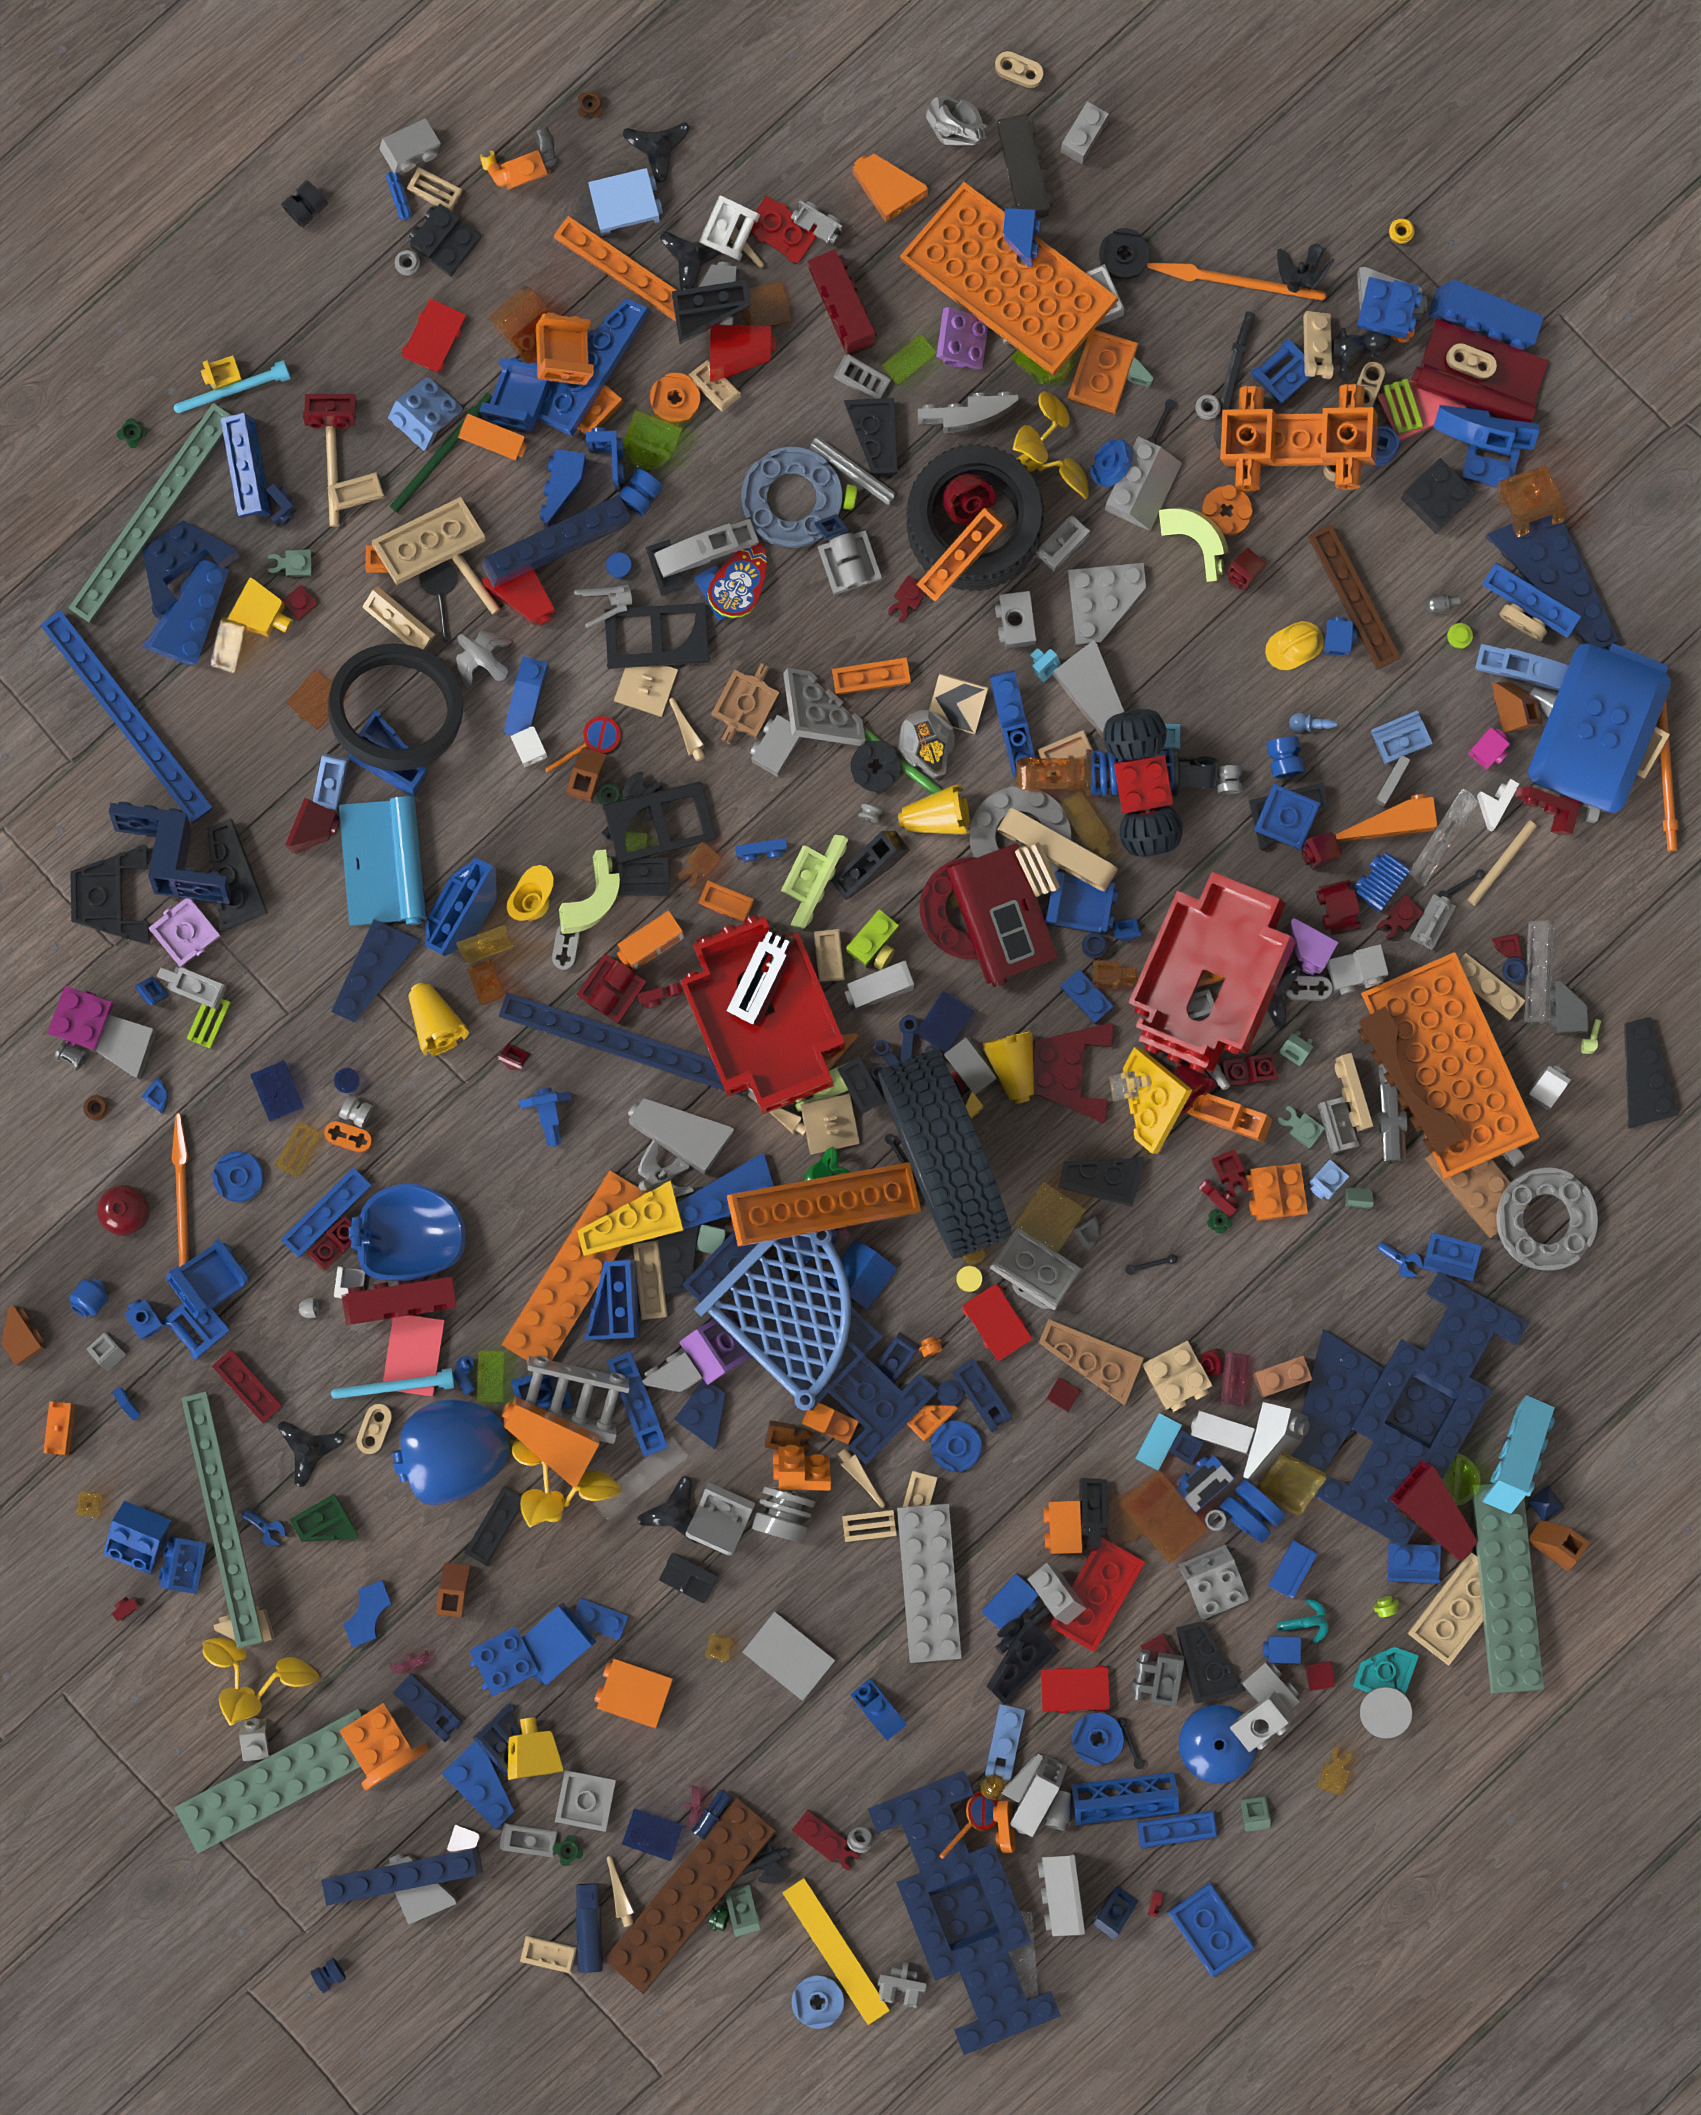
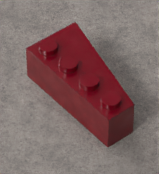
M836 249L807 260L810 274L845 354L852 356L875 346V337H877L875 327L872 322L870 323L866 315L868 313L864 302L859 300L856 294L858 290L853 278H849L845 271L848 267L843 255L838 256Z
M438 1274L423 1277L424 1281L414 1283V1280L398 1281L399 1285L390 1287L388 1282L373 1284L374 1289L364 1291L363 1286L348 1288V1293L341 1295L346 1325L456 1308L452 1277L439 1279Z

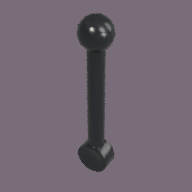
M1168 399L1166 401L1165 410L1152 436L1147 441L1156 444V437L1169 411L1175 407L1174 400Z
M1479 869L1475 875L1447 891H1440L1438 897L1444 896L1448 898V895L1476 879H1483L1485 877L1484 870Z
M892 1134L886 1135L885 1142L891 1145L901 1163H907L894 1142L895 1137ZM912 1171V1173H913V1178H914V1181H915V1180H916V1177H915V1175H914V1172Z
M1171 1254L1168 1258L1136 1266L1129 1264L1126 1266L1125 1271L1127 1274L1132 1275L1137 1270L1166 1263L1175 1264L1178 1258L1175 1254Z
M1121 1717L1117 1722L1122 1727L1133 1755V1765L1136 1769H1141L1144 1766V1762L1142 1759H1139L1126 1726L1128 1723L1127 1719Z

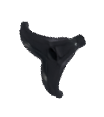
M683 122L673 128L659 132H644L625 128L623 137L631 145L647 155L655 180L663 182L666 181L668 175L670 152L685 138L689 132V125Z
M663 231L660 234L662 243L678 261L681 290L693 288L701 265L721 254V252L702 243L684 240L668 231Z
M1295 963L1285 967L1267 1009L1275 1027L1278 1029L1284 1027L1286 1023L1285 995L1301 972L1300 967Z
M286 1421L280 1422L277 1427L294 1453V1482L298 1487L306 1485L320 1457L330 1453L344 1443V1437L341 1433L309 1435Z
M682 1476L664 1504L652 1508L637 1517L639 1525L671 1526L687 1537L685 1533L693 1518L689 1510L692 1487L691 1478ZM688 1538L689 1540H691L692 1542H694V1543H696V1544L699 1543V1542H697V1541H695V1540H692V1539Z

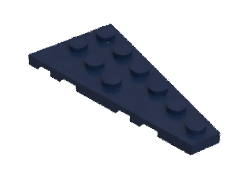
M1556 505L1485 536L1490 543H1493L1501 551L1506 560H1509L1519 570V573L1527 582L1582 615L1574 632L1586 644L1603 649L1619 641Z
M1324 1329L1322 1330L1311 1375L1312 1380L1309 1381L1301 1412L1309 1416V1430L1304 1436L1302 1443L1289 1459L1283 1488L1303 1501L1307 1499L1351 1431L1355 1420L1384 1368Z

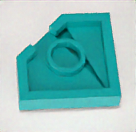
M1391 1647L1360 1662L1352 1687L1368 1693L1379 1687H1392L1406 1694L1419 1656L1397 1647Z

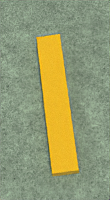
M805 1878L783 1891V1895L866 2023L869 2025L889 2012L890 2009L884 2001L879 2000V1992Z

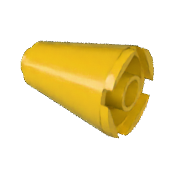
M954 784L902 807V812L898 813L900 827H905L907 832L962 835L970 833V830L966 828V826H970L967 799H961L960 792L964 791L962 785Z
M421 982L411 988L408 996L420 1049L424 1055L427 1056V1052H430L432 1056L444 1053L458 1045L456 1040L460 1037L463 1040L467 1038L469 1034L467 1026L431 984Z
M1024 1032L982 1043L983 1049L1008 1099L1015 1100V1104L1030 1101L1029 1096L1034 1094L1032 1033Z

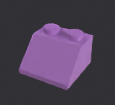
M1293 918L1286 930L1287 934L1297 941L1293 949L1295 961L1301 965V971L1313 976L1315 973L1319 975L1325 968L1338 942Z
M729 1311L725 1312L724 1314L739 1328ZM715 1319L699 1327L679 1342L707 1385L752 1357Z

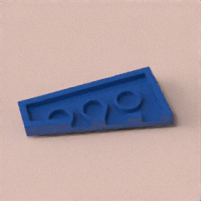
M764 1152L678 1202L677 1205L684 1230L731 1216L727 1196L730 1194L773 1187Z

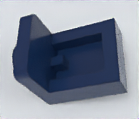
M273 483L266 491L281 509L271 518L276 527L281 524H288L294 518L293 514L296 510L289 501L292 498L283 487L278 489Z

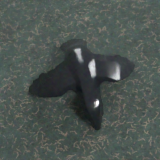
M1319 244L1309 247L1305 264L1300 262L1299 267L1294 266L1290 262V257L1281 248L1277 249L1281 279L1284 284H1287L1290 292L1297 293L1304 287L1314 289L1329 271L1335 260L1333 258L1322 270L1317 271L1318 263L1324 252Z

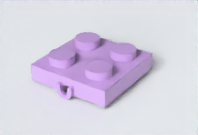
M186 898L173 909L170 907L163 912L164 916L149 927V930L179 967L182 968L196 956L199 957L202 952L206 951L207 947L221 937L191 899Z

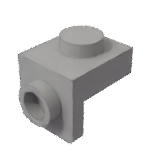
M250 1718L240 1722L239 1739L243 1761L261 1760L269 1757L270 1752L266 1733L267 1721L265 1718Z

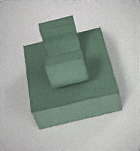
M1297 1031L1295 1034L1291 1033L1279 1051L1280 1054L1298 1066H1301L1313 1048L1311 1045L1312 1039L1309 1038L1307 1042L1299 1037L1300 1031Z

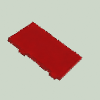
M766 195L755 211L760 214L757 222H754L750 233L756 236V239L761 243L765 242L788 257V261L798 264L817 236L813 235L817 226L814 224L809 232L798 226L791 219L793 213L786 209L787 206L782 202L779 204Z
M430 298L424 312H421L418 317L419 322L407 346L404 345L401 351L403 353L402 357L439 373L445 366L444 361L455 338H459L462 332L460 328L466 315Z
M994 1284L963 1304L962 1312L965 1316H969L984 1339L983 1344L986 1349L989 1348L996 1360L1000 1361L1031 1341L1032 1338L1024 1327L1025 1322L1023 1319L1018 1318L1003 1295L1004 1290L1001 1285Z
M1096 1665V1668L1065 1669V1666L1057 1667V1669L1041 1670L1042 1712L1059 1711V1714L1076 1710L1106 1712V1709H1110L1108 1667Z

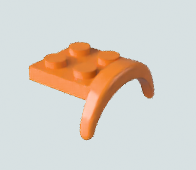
M382 1703L340 1730L341 1735L367 1776L361 1783L365 1791L371 1789L430 1750L427 1744H422L415 1748L411 1747L385 1703Z

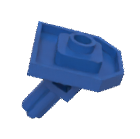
M552 1088L536 1090L537 1095H533L532 1098L519 1100L520 1108L523 1110L538 1108L546 1143L548 1146L555 1147L562 1142L556 1104L573 1101L572 1093L570 1091L552 1092Z

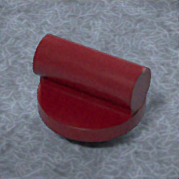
M1217 1348L1202 1354L1200 1363L1208 1376H1216L1226 1372Z

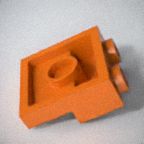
M1301 1163L1249 1170V1175H1246L1248 1191L1252 1190L1253 1200L1249 1201L1251 1216L1256 1215V1221L1308 1214Z
M796 1445L778 1447V1452H773V1480H778L779 1490H830V1456L820 1454L804 1456V1447Z

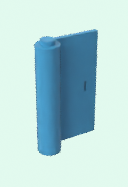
M403 796L383 802L339 805L349 926L371 924L373 919L381 923L406 921V925L421 924V920L426 918L415 797Z

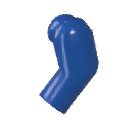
M470 1356L458 1359L454 1370V1379L465 1395L470 1394L476 1389L469 1378L474 1366V1361Z

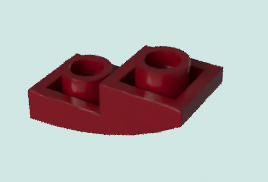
M1274 1053L1220 1062L1221 1071L1230 1086L1278 1079Z
M346 1216L330 1228L326 1235L306 1253L323 1272L351 1247L349 1227L352 1226V1222Z

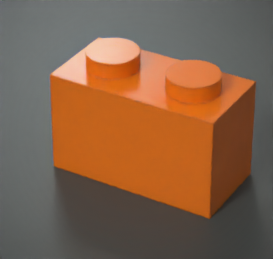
M1080 1501L1048 1502V1507H1043L1044 1523H1049V1533H1044L1045 1549H1050V1554L1082 1553Z

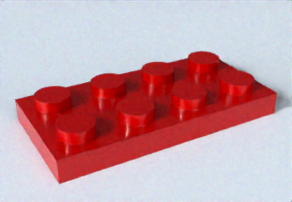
M1101 1537V1547L1097 1551H1091L1071 1586L1087 1609L1068 1625L1054 1617L1049 1627L1095 1652L1145 1562Z

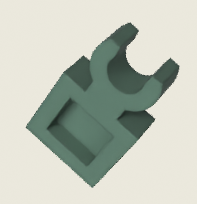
M311 550L285 551L286 558H281L277 554L268 555L269 561L278 562L276 568H268L269 574L277 575L286 570L287 577H312Z
M1287 1106L1285 1110L1290 1113V1120L1285 1121L1279 1117L1277 1119L1278 1123L1282 1126L1292 1127L1293 1129L1289 1135L1310 1149L1325 1127L1305 1113L1301 1118H1298L1295 1110Z

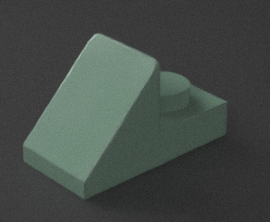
M750 1885L729 1890L725 1897L735 1937L761 1930Z

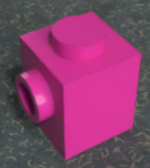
M1490 728L1469 751L1468 755L1485 770H1488L1494 762L1500 764L1508 755V752L1505 750L1510 745L1506 741L1508 737L1499 729L1494 730Z

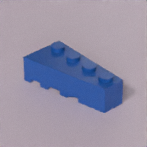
M1455 279L1436 288L1427 315L1428 317L1488 336L1494 340L1509 343L1510 346L1520 350L1535 345L1544 318L1542 315Z

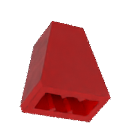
M717 325L711 328L710 382L719 381L771 361V351H776V336H771V326Z
M534 570L493 588L488 577L482 579L485 588L533 626L538 623L540 626L545 625L553 620L552 616L556 615L555 609Z

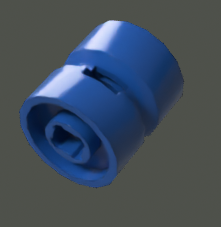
M1379 426L1377 428L1376 465L1374 466H1383L1389 463L1398 449V435L1389 427Z
M637 468L629 479L631 485L625 486L619 496L627 508L640 516H644L651 506L650 499H656L664 486L649 473Z
M1298 736L1278 738L1266 743L1268 756L1273 759L1270 767L1274 779L1292 777L1305 772L1303 758L1298 756V753L1301 751Z

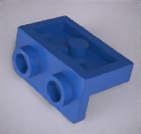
M170 1536L163 1550L165 1562L164 1567H161L158 1580L161 1582L160 1587L197 1594L207 1543Z

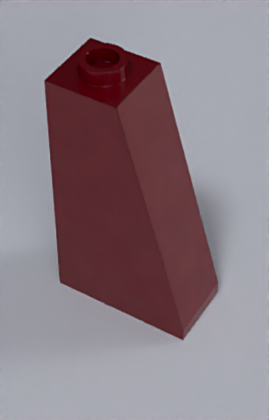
M1421 1460L1390 1496L1389 1500L1450 1555L1462 1561L1472 1553L1478 1541L1436 1469Z

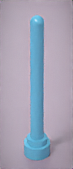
M285 360L279 361L269 371L176 403L174 411L181 413L274 379L281 382L290 380L291 376Z
M453 1368L442 1369V1372H437V1375L336 1388L331 1391V1396L334 1399L437 1385L439 1388L444 1387V1390L455 1388Z

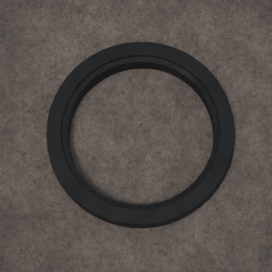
M406 644L376 645L353 655L337 672L328 696L329 721L338 742L349 754L359 761L384 770L402 771L415 769L439 758L453 743L462 722V694L452 671L439 658L428 651ZM401 665L414 668L430 677L442 691L447 704L445 722L430 740L412 748L388 749L374 745L355 732L345 715L343 702L351 684L360 675L376 667Z

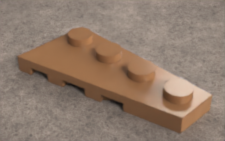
M1048 1319L1039 1341L1040 1345L1125 1406L1143 1362V1357Z

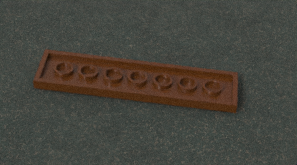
M737 1797L721 1815L720 1822H716L706 1839H702L635 1920L634 1924L630 1926L603 1959L642 1994H645L777 1832Z

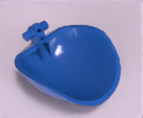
M414 1183L394 1185L374 1194L362 1208L360 1217L352 1218V1226L349 1227L351 1248L357 1250L359 1263L365 1274L375 1279L407 1281L426 1277L454 1265L464 1253L466 1241L465 1227L456 1206L437 1191Z
M440 1400L422 1407L407 1420L400 1437L401 1449L393 1452L395 1459L393 1465L395 1473L399 1474L400 1482L408 1481L413 1493L421 1502L429 1505L445 1504L474 1493L495 1478L507 1463L509 1440L502 1422L488 1408L468 1401Z

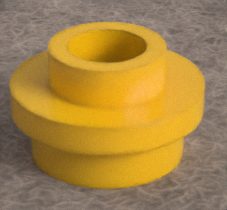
M1407 219L1395 220L1389 228L1390 238L1398 244L1408 243L1414 235L1413 224ZM1402 228L1406 231V234L1401 236L1397 233V230Z

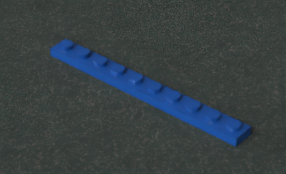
M59 610L40 624L184 813H187L190 821L194 824L213 810L210 803L62 611Z

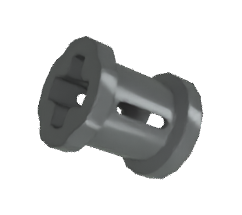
M63 1040L54 1058L65 1061L73 1066V1070L78 1071L87 1059L88 1051H81L75 1046L67 1044L66 1040Z

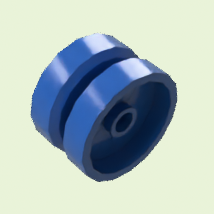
M1243 1479L1235 1488V1491L1244 1501V1504L1234 1497H1227L1220 1505V1508L1243 1532L1263 1544L1271 1533L1270 1529L1261 1520L1264 1519L1272 1526H1279L1286 1516L1263 1493Z

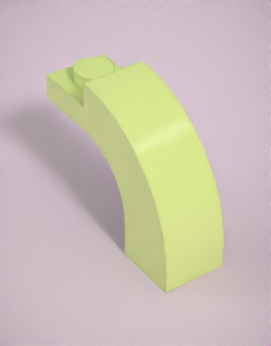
M1169 508L1159 510L1162 536L1185 534L1194 538L1200 544L1204 553L1207 582L1222 579L1221 574H1224L1225 568L1223 559H1220L1219 555L1229 553L1226 539L1216 523L1203 513L1193 509Z
M596 850L593 855L596 879L594 894L584 901L561 904L559 915L562 934L576 933L591 928L606 916L613 905L618 893L620 878L619 873L609 874V872H612L611 857H607L606 850Z

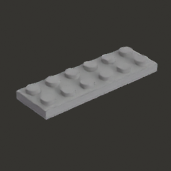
M949 1503L897 1507L910 1663L961 1659Z

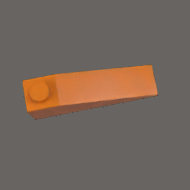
M984 508L916 585L936 602L997 539L1008 524L991 508Z
M1426 794L1413 795L1411 800L1398 804L1336 834V841L1340 843L1434 831L1437 828L1434 798H1426Z

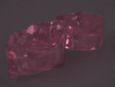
M426 1649L425 1653L413 1660L410 1653L405 1654L407 1662L399 1664L389 1663L392 1673L404 1672L425 1664L430 1660Z
M689 1785L692 1791V1803L684 1802V1808H691V1812L684 1826L694 1827L700 1813L701 1788L700 1786Z

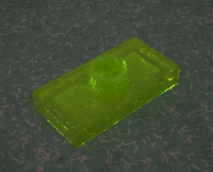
M920 334L885 362L882 368L899 386L934 358L937 352Z
M478 1350L477 1402L503 1403L505 1351Z

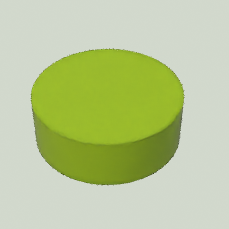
M847 484L843 509L850 511L854 509L857 495L856 486Z

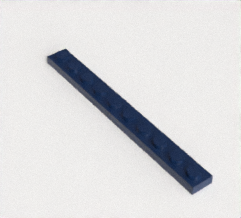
M506 993L499 1018L725 1091L713 1060ZM743 1091L736 1093L735 1095L742 1096Z

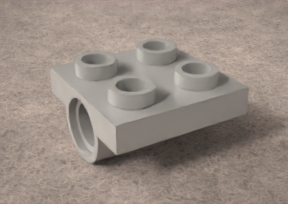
M866 530L856 534H843L833 538L829 543L818 546L833 595L882 580Z

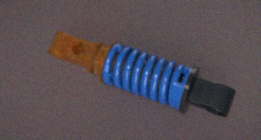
M1177 748L1168 751L1161 750L1157 753L1165 754L1171 795L1173 797H1177L1179 788L1210 789L1217 786L1218 760L1210 756L1179 757ZM1086 749L1084 757L1075 758L1074 756H1068V758H1020L1016 764V786L1023 790L1068 789V791H1074V789H1084L1086 797L1101 794L1107 796L1109 788H1111V794L1117 796L1119 792L1113 762L1123 760L1113 758L1108 751L1105 753L1103 750Z

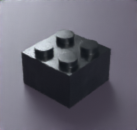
M1439 458L1403 493L1401 500L1437 534L1473 499L1476 493Z

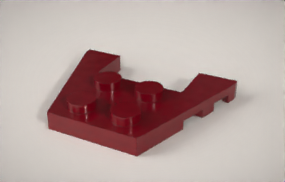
M1113 1023L1036 1040L1033 1055L1034 1094L1095 1119L1100 1123H1105L1107 1099L1081 1097L1080 1094L1084 1046L1111 1047Z

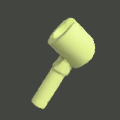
M1595 1019L1590 1039H1582L1581 1052L1583 1054H1593L1597 1049V1035L1601 1024L1599 1019Z

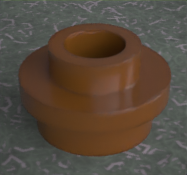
M93 1095L85 1101L83 1109L89 1119L99 1121L108 1115L110 1107L104 1097ZM97 1103L100 1104L101 1110L98 1113H94L93 1106Z

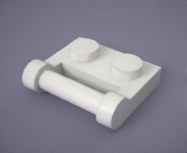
M719 196L699 243L740 261L743 255L741 251L754 222L758 221L760 214L723 196ZM741 214L746 218L733 247H727V242Z

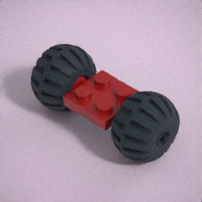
M1149 709L1132 710L1113 715L1106 721L1103 730V741L1107 751L1113 758L1123 760L1113 762L1121 810L1123 814L1127 813L1122 818L1120 824V840L1124 848L1131 855L1141 857L1159 855L1174 850L1180 844L1183 831L1179 815L1173 808L1168 806L1173 805L1165 754H1157L1164 748L1167 729L1161 716L1156 711Z

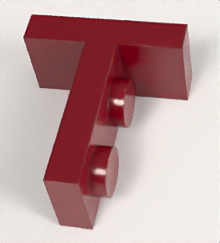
M1531 786L1516 788L1514 797L1523 800L1524 805L1535 808L1540 806L1544 808L1545 813L1555 815L1550 832L1557 835L1573 834L1581 805L1580 801L1561 794L1558 797Z

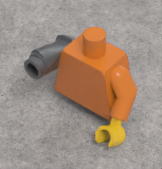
M548 127L534 132L539 150L505 162L500 166L497 164L494 151H489L490 156L483 157L480 154L483 169L488 170L498 186H506L508 190L552 174L551 169L557 164L559 158H556L554 137L549 132Z

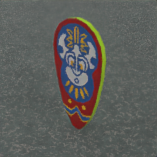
M761 543L736 552L711 581L707 593L708 599L713 609L719 614L730 618L743 617L749 614L756 606L762 591L767 567L766 552Z

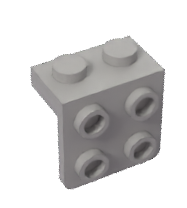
M708 1482L685 1534L688 1538L726 1555H732L756 1503Z

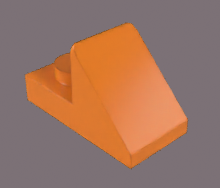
M818 1403L811 1411L807 1410L801 1424L848 1445L859 1421Z

